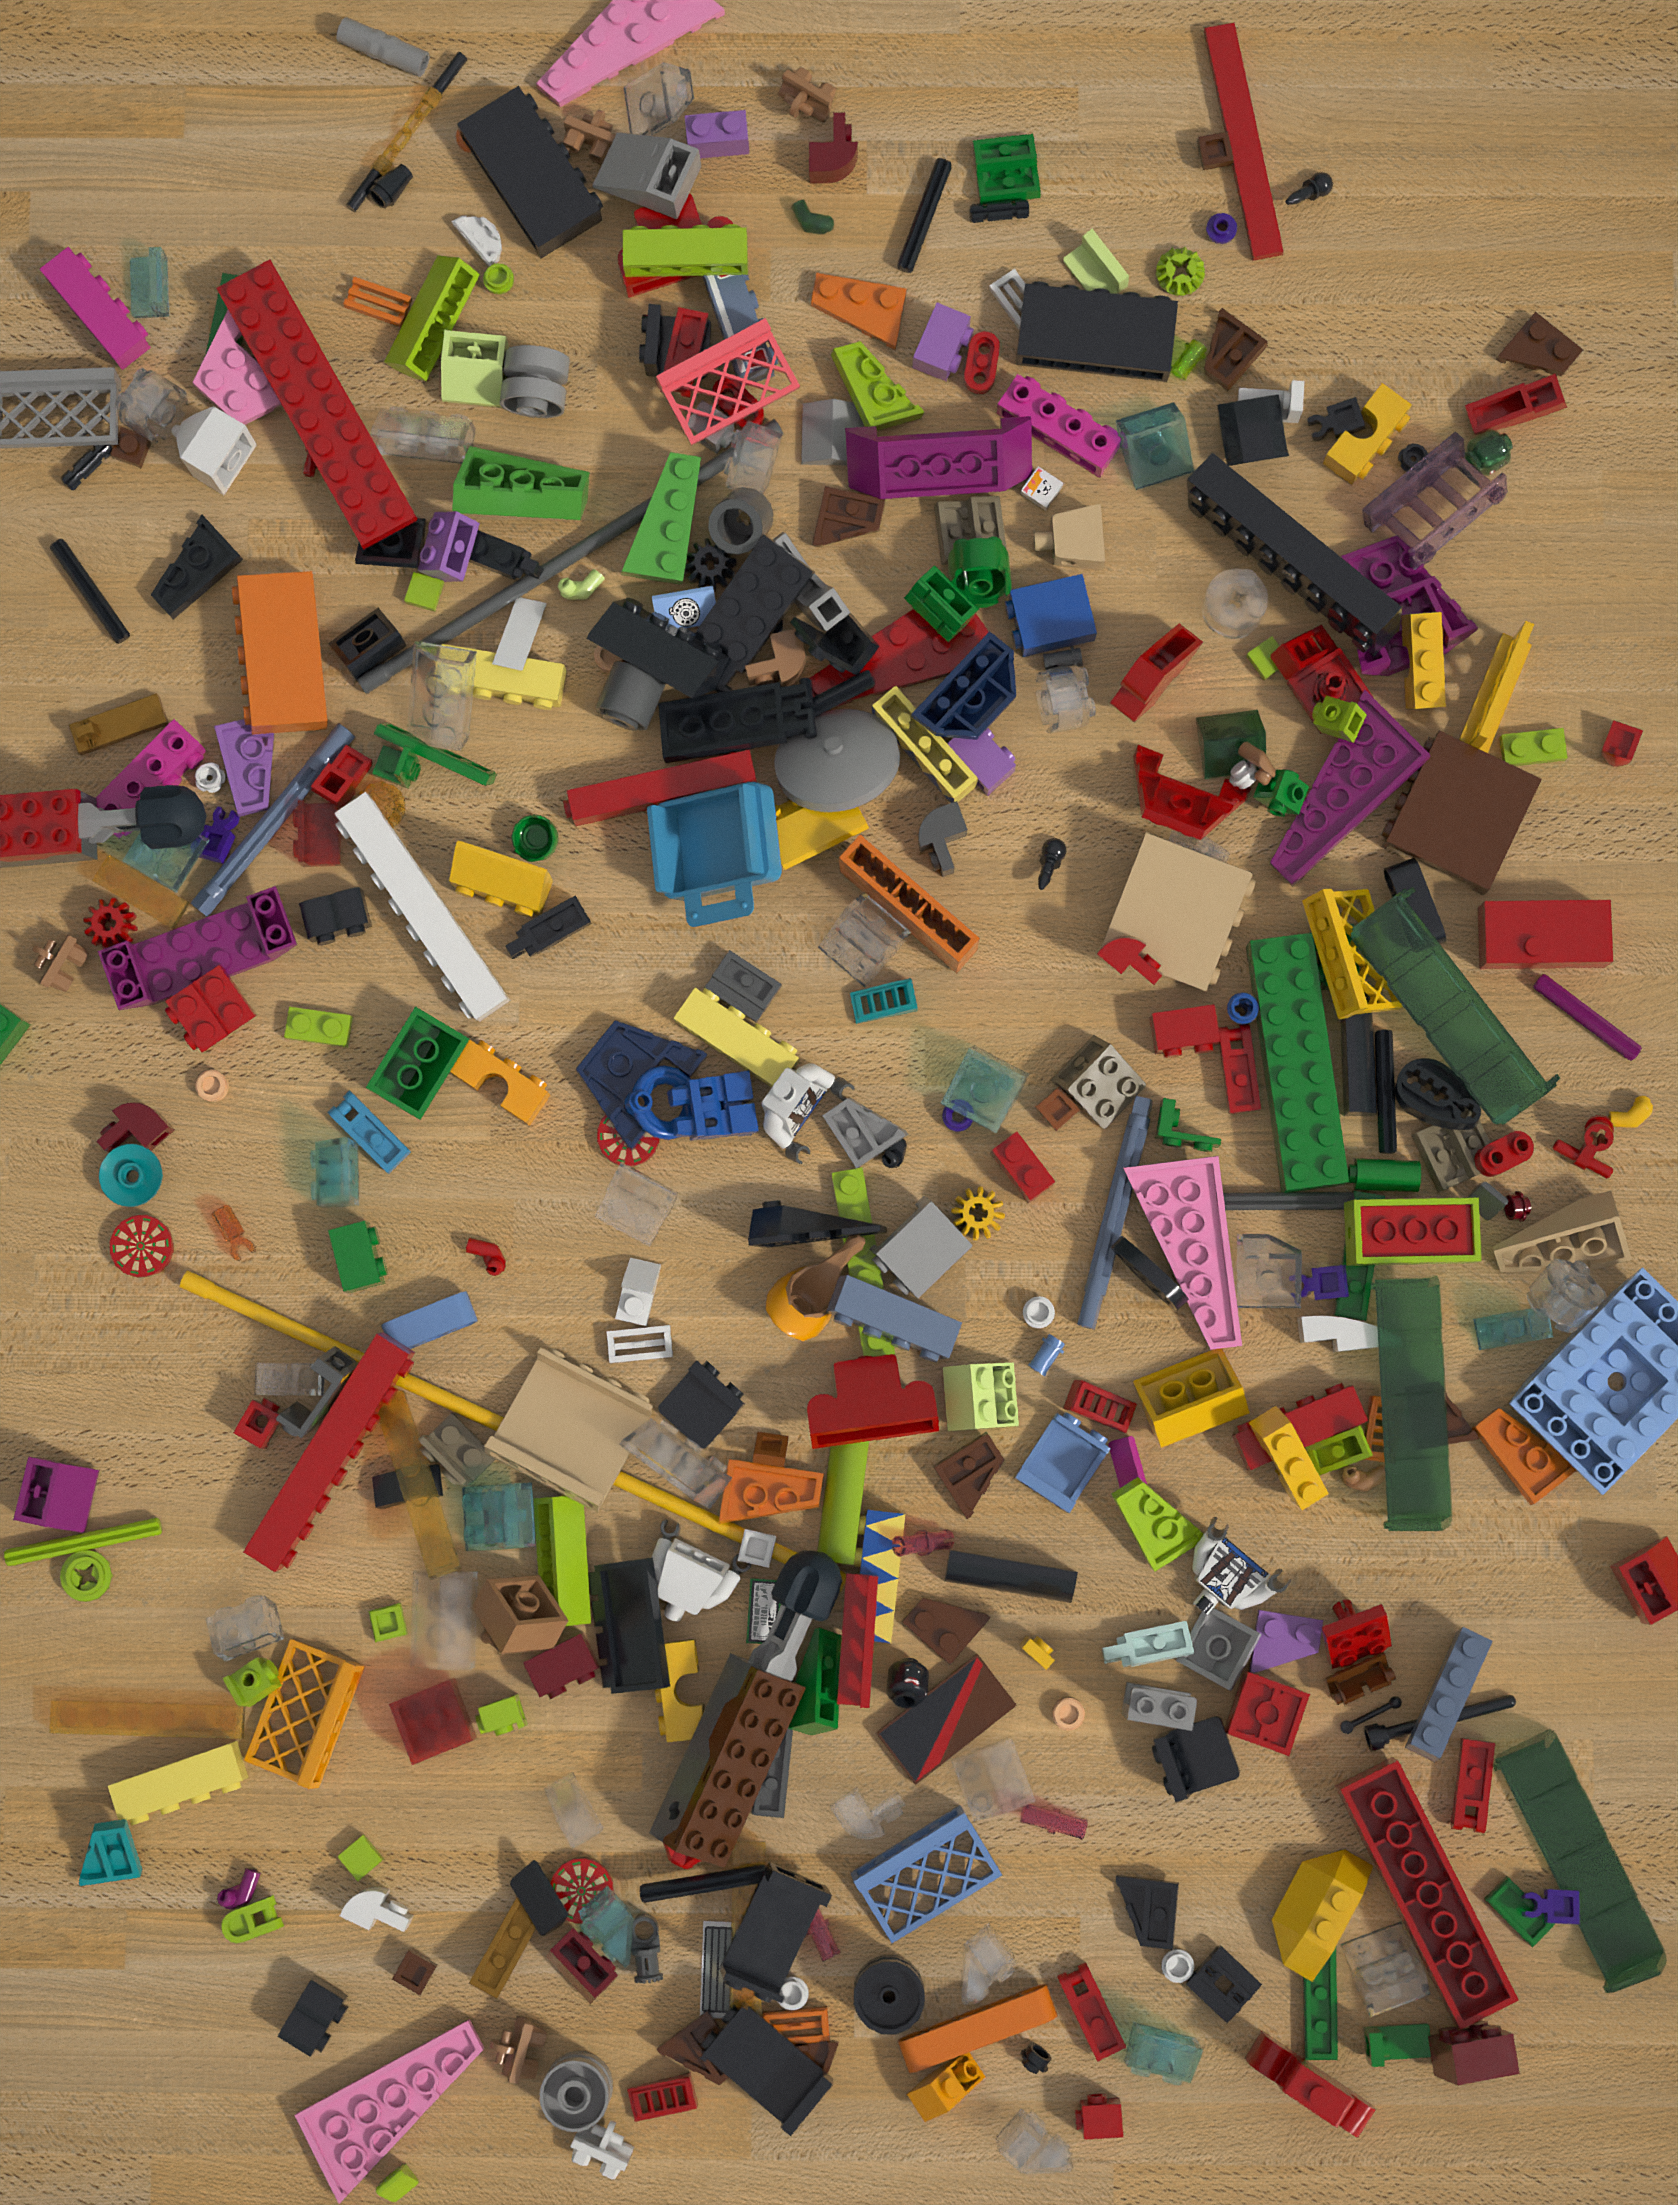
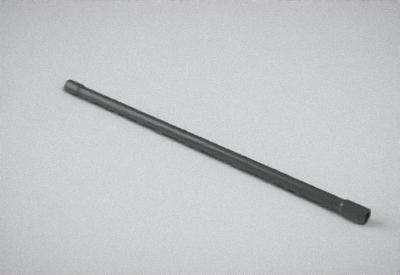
M775 419L771 420L752 432L744 440L700 466L697 487L755 450L762 449L783 436V431ZM652 497L541 565L544 570L539 580L528 575L523 576L387 662L377 665L356 678L366 694L370 693L389 681L392 676L441 647L442 644L449 642L640 523L644 518Z

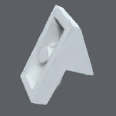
M630 1257L621 1284L622 1292L615 1319L647 1326L661 1264Z

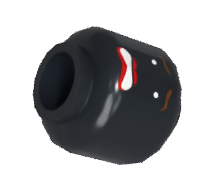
M904 1658L893 1663L888 1670L887 1696L898 1707L907 1709L916 1707L927 1697L929 1671L914 1658Z

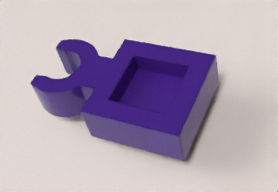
M217 807L214 810L213 825L204 826V830L199 835L192 850L197 857L224 864L236 837L230 830L235 828L240 820V817H238L234 810H231L228 818L224 820L226 812L221 807Z
M1346 1265L1312 1268V1278L1305 1274H1294L1291 1276V1280H1301L1304 1283L1303 1290L1293 1292V1297L1305 1298L1312 1291H1314L1315 1300L1349 1297Z
M1545 1889L1544 1899L1533 1892L1521 1895V1899H1530L1534 1903V1909L1531 1912H1522V1916L1525 1918H1535L1544 1913V1923L1580 1924L1579 1891Z

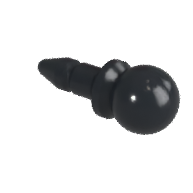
M1325 172L1315 173L1310 179L1303 182L1302 188L1291 193L1285 201L1286 205L1299 204L1306 199L1314 201L1318 197L1328 195L1333 188L1332 177Z
M1050 838L1042 846V855L1039 860L1042 868L1038 877V888L1040 890L1045 889L1050 883L1054 869L1060 868L1061 860L1066 856V845L1058 838Z

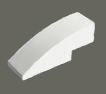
M1305 1316L1297 1318L1300 1343L1332 1340L1333 1352L1401 1344L1400 1337L1362 1321L1332 1316Z

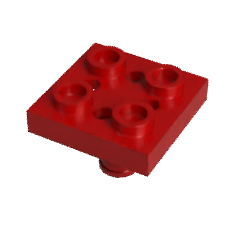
M1341 648L1336 649L1287 681V685L1312 722H1314L1312 717L1313 709L1317 704L1313 701L1314 696L1316 701H1319L1321 698L1322 703L1327 695L1357 704L1364 690L1372 696Z
M1349 1599L1343 1600L1344 1610L1340 1601L1334 1604L1332 1610L1336 1614L1338 1621L1321 1627L1327 1659L1332 1669L1340 1666H1350L1360 1658L1368 1655H1378L1387 1648L1392 1647L1388 1617L1382 1604L1357 1614Z

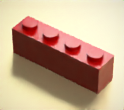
M1341 1382L1325 1389L1326 1396L1316 1400L1313 1395L1296 1401L1297 1408L1288 1412L1285 1411L1284 1407L1279 1408L1293 1425L1304 1448L1368 1421L1353 1385L1344 1387ZM1250 1421L1238 1425L1239 1432L1232 1435L1246 1470H1252L1272 1462V1459L1262 1448L1249 1424Z

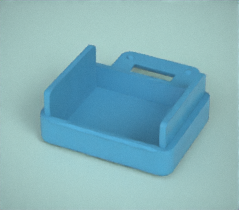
M746 782L660 803L658 806L651 805L647 807L655 889L657 892L664 893L670 899L684 901L686 921L691 927L750 915L754 910L752 886L775 882L780 878L782 874L774 794L770 786L758 782ZM735 890L736 899L702 906L701 897Z

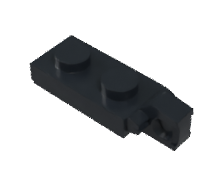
M479 530L477 531L469 559L470 563L513 580L516 578L520 579L522 574L539 580L544 570L539 565V562L530 559L532 554L525 550V548Z
M575 895L523 924L522 928L516 932L518 939L505 945L512 959L526 952L531 957L549 949L592 923Z

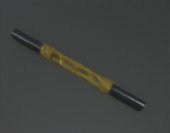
M457 52L432 87L429 86L421 97V102L405 122L403 128L398 131L383 154L376 158L371 165V171L346 203V206L351 211L356 212L369 195L368 190L372 187L371 183L388 173L398 153L411 139L423 119L443 98L442 94L468 60L464 54ZM425 104L428 108L423 113L421 108ZM414 118L418 119L412 129L408 128ZM403 134L406 137L398 147V145H396V142ZM391 151L393 155L390 159H387L386 156Z

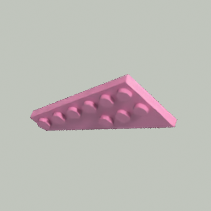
M612 0L536 83L537 89L557 106L561 107L592 90V86L604 79H611L617 76L620 70L631 64L634 66L674 44V40L684 34L697 31L701 28L702 24L709 20L720 18L725 15V10L714 0Z
M1213 1156L1124 1167L1127 1178L1180 1288L1189 1299L1187 1303L1209 1349L1242 1346L1219 1157Z
M470 2019L294 2115L338 2204L346 2198L356 2185L483 2051L484 2046Z

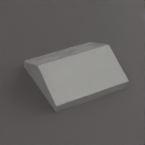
M829 399L803 403L802 465H847L845 428L864 427L853 402Z
M1213 1608L1208 1616L1201 1612L1190 1633L1194 1654L1178 1657L1176 1661L1232 1691L1262 1634Z

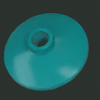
M125 1144L113 1149L104 1158L99 1170V1182L104 1194L112 1202L125 1207H136L150 1201L160 1189L163 1178L162 1166L157 1156L151 1150L137 1144ZM132 1171H137L139 1175L135 1182H130L128 1178Z

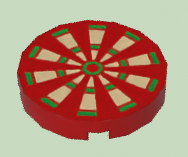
M606 1115L601 1119L597 1129V1142L601 1152L612 1163L622 1167L646 1163L656 1153L660 1143V1138L646 1133L633 1151H631Z
M148 1215L131 1216L123 1220L112 1233L109 1242L111 1258L115 1266L127 1275L137 1278L156 1275L162 1272L171 1261L174 1252L172 1234L169 1228L159 1219Z
M588 1857L573 1858L562 1864L554 1873L551 1881L553 1889L569 1913L566 1920L576 1924L591 1923L601 1918L609 1909L614 1896V1881L608 1870L599 1861Z

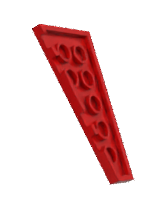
M912 609L871 636L880 647L860 673L869 670L875 679V686L837 706L852 703L854 700L871 695L884 694L894 686H897V688L901 687L902 689L948 676L989 631L978 615L975 614L969 623L947 642L918 612ZM829 664L810 677L813 697L854 677L855 674L847 670L842 673Z

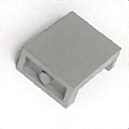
M925 1196L915 1204L918 1209L880 1246L873 1245L870 1248L876 1255L872 1261L884 1273L890 1270L897 1277L893 1283L905 1296L911 1292L917 1298L928 1290L973 1246L937 1206Z
M1126 1682L1121 1714L1131 1721L1192 1731L1197 1699L1191 1697V1693Z

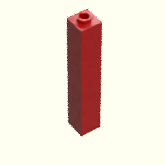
M749 749L566 790L568 800H564L563 805L567 819L573 818L575 826L647 811L648 806H658L660 803L757 781Z

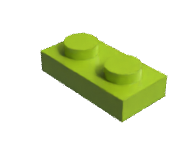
M1564 728L1503 734L1499 737L1502 760L1514 766L1565 761L1568 758Z
M289 1007L284 1038L348 1048L353 1017L346 1014Z

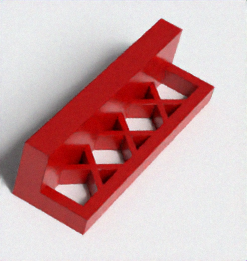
M846 1573L837 1704L870 1708L878 1575Z

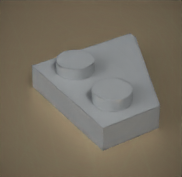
M847 1098L822 1115L856 1168L861 1167L908 1135L906 1130L852 1098Z

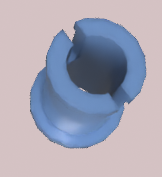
M1051 1334L1046 1339L1042 1338L1044 1343L1028 1364V1366L1043 1376H1046L1047 1371L1059 1353H1064L1062 1349L1065 1344Z

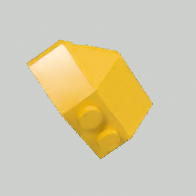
M1345 1849L1301 1862L1271 1918L1284 1966L1313 1982L1332 1955L1364 1894L1373 1865Z

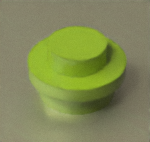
M496 263L485 270L483 281L485 287L491 293L504 294L512 288L514 275L507 265Z

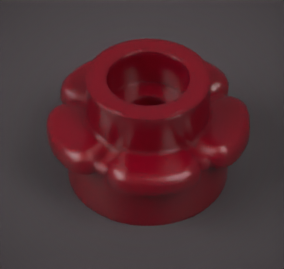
M1515 1191V1194L1506 1196L1508 1203L1504 1207V1212L1509 1220L1523 1222L1531 1212V1203L1529 1198L1524 1196L1522 1192Z

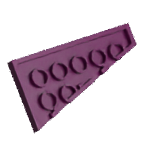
M1366 690L1363 691L1358 705L1367 716L1354 743L1339 738L1337 743L1334 744L1312 785V789L1303 802L1300 813L1297 814L1270 862L1272 867L1292 887L1430 758V754Z

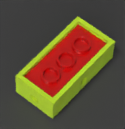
M1479 1197L1365 1199L1344 1202L1346 1266L1465 1264L1482 1261Z

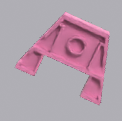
M227 310L195 376L193 385L219 410L246 425L274 411V408L282 404L258 362L236 342L242 334L229 310Z

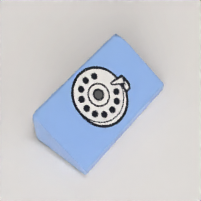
M713 586L652 596L654 612L666 616L669 619V624L677 628L700 626L716 603Z

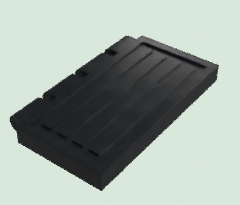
M653 1557L594 1565L595 1572L588 1573L590 1595L598 1594L599 1599L591 1601L594 1627L602 1626L603 1632L596 1633L599 1659H607L606 1665H600L602 1687L610 1688L611 1694L670 1687Z

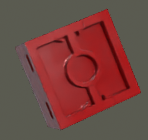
M1244 1670L1225 1725L1226 1733L1290 1756L1310 1694Z

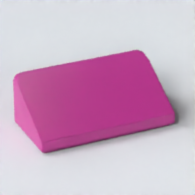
M1128 1436L1110 1441L1108 1447L1111 1448L1110 1454L1119 1487H1123L1137 1477L1147 1484L1134 1437Z

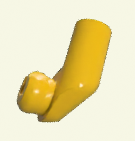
M1638 1096L1634 1099L1635 1102L1628 1112L1609 1111L1608 1118L1612 1121L1614 1127L1636 1128L1652 1114L1653 1105L1651 1100L1647 1096Z

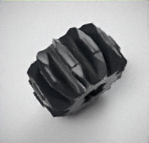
M708 538L705 539V547L703 548L700 544L695 543L693 548L696 553L687 552L689 563L685 565V572L691 573L688 577L689 582H698V588L706 587L709 584L713 586L714 592H716L717 583L726 588L728 586L726 578L731 579L735 576V571L731 568L737 566V561L735 558H730L733 553H727L716 544L711 546V541ZM708 561H713L714 569L708 570Z

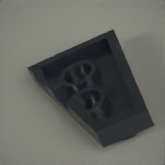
M203 514L196 522L198 526L190 538L187 537L182 544L183 550L175 563L168 566L151 593L155 601L173 620L243 560Z

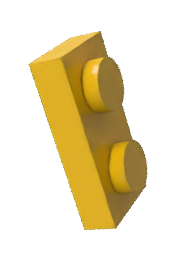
M1027 1635L1019 1644L1024 1651L1046 1670L1055 1661L1050 1656L1053 1649L1038 1636L1032 1640Z

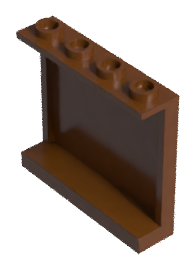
M1439 730L1434 739L1428 737L1423 746L1430 754V758L1408 778L1407 781L1412 783L1408 793L1402 792L1394 807L1399 812L1395 820L1389 819L1383 829L1381 836L1386 839L1382 848L1386 849L1388 846L1400 850L1473 885L1472 890L1484 896L1491 888L1542 779Z

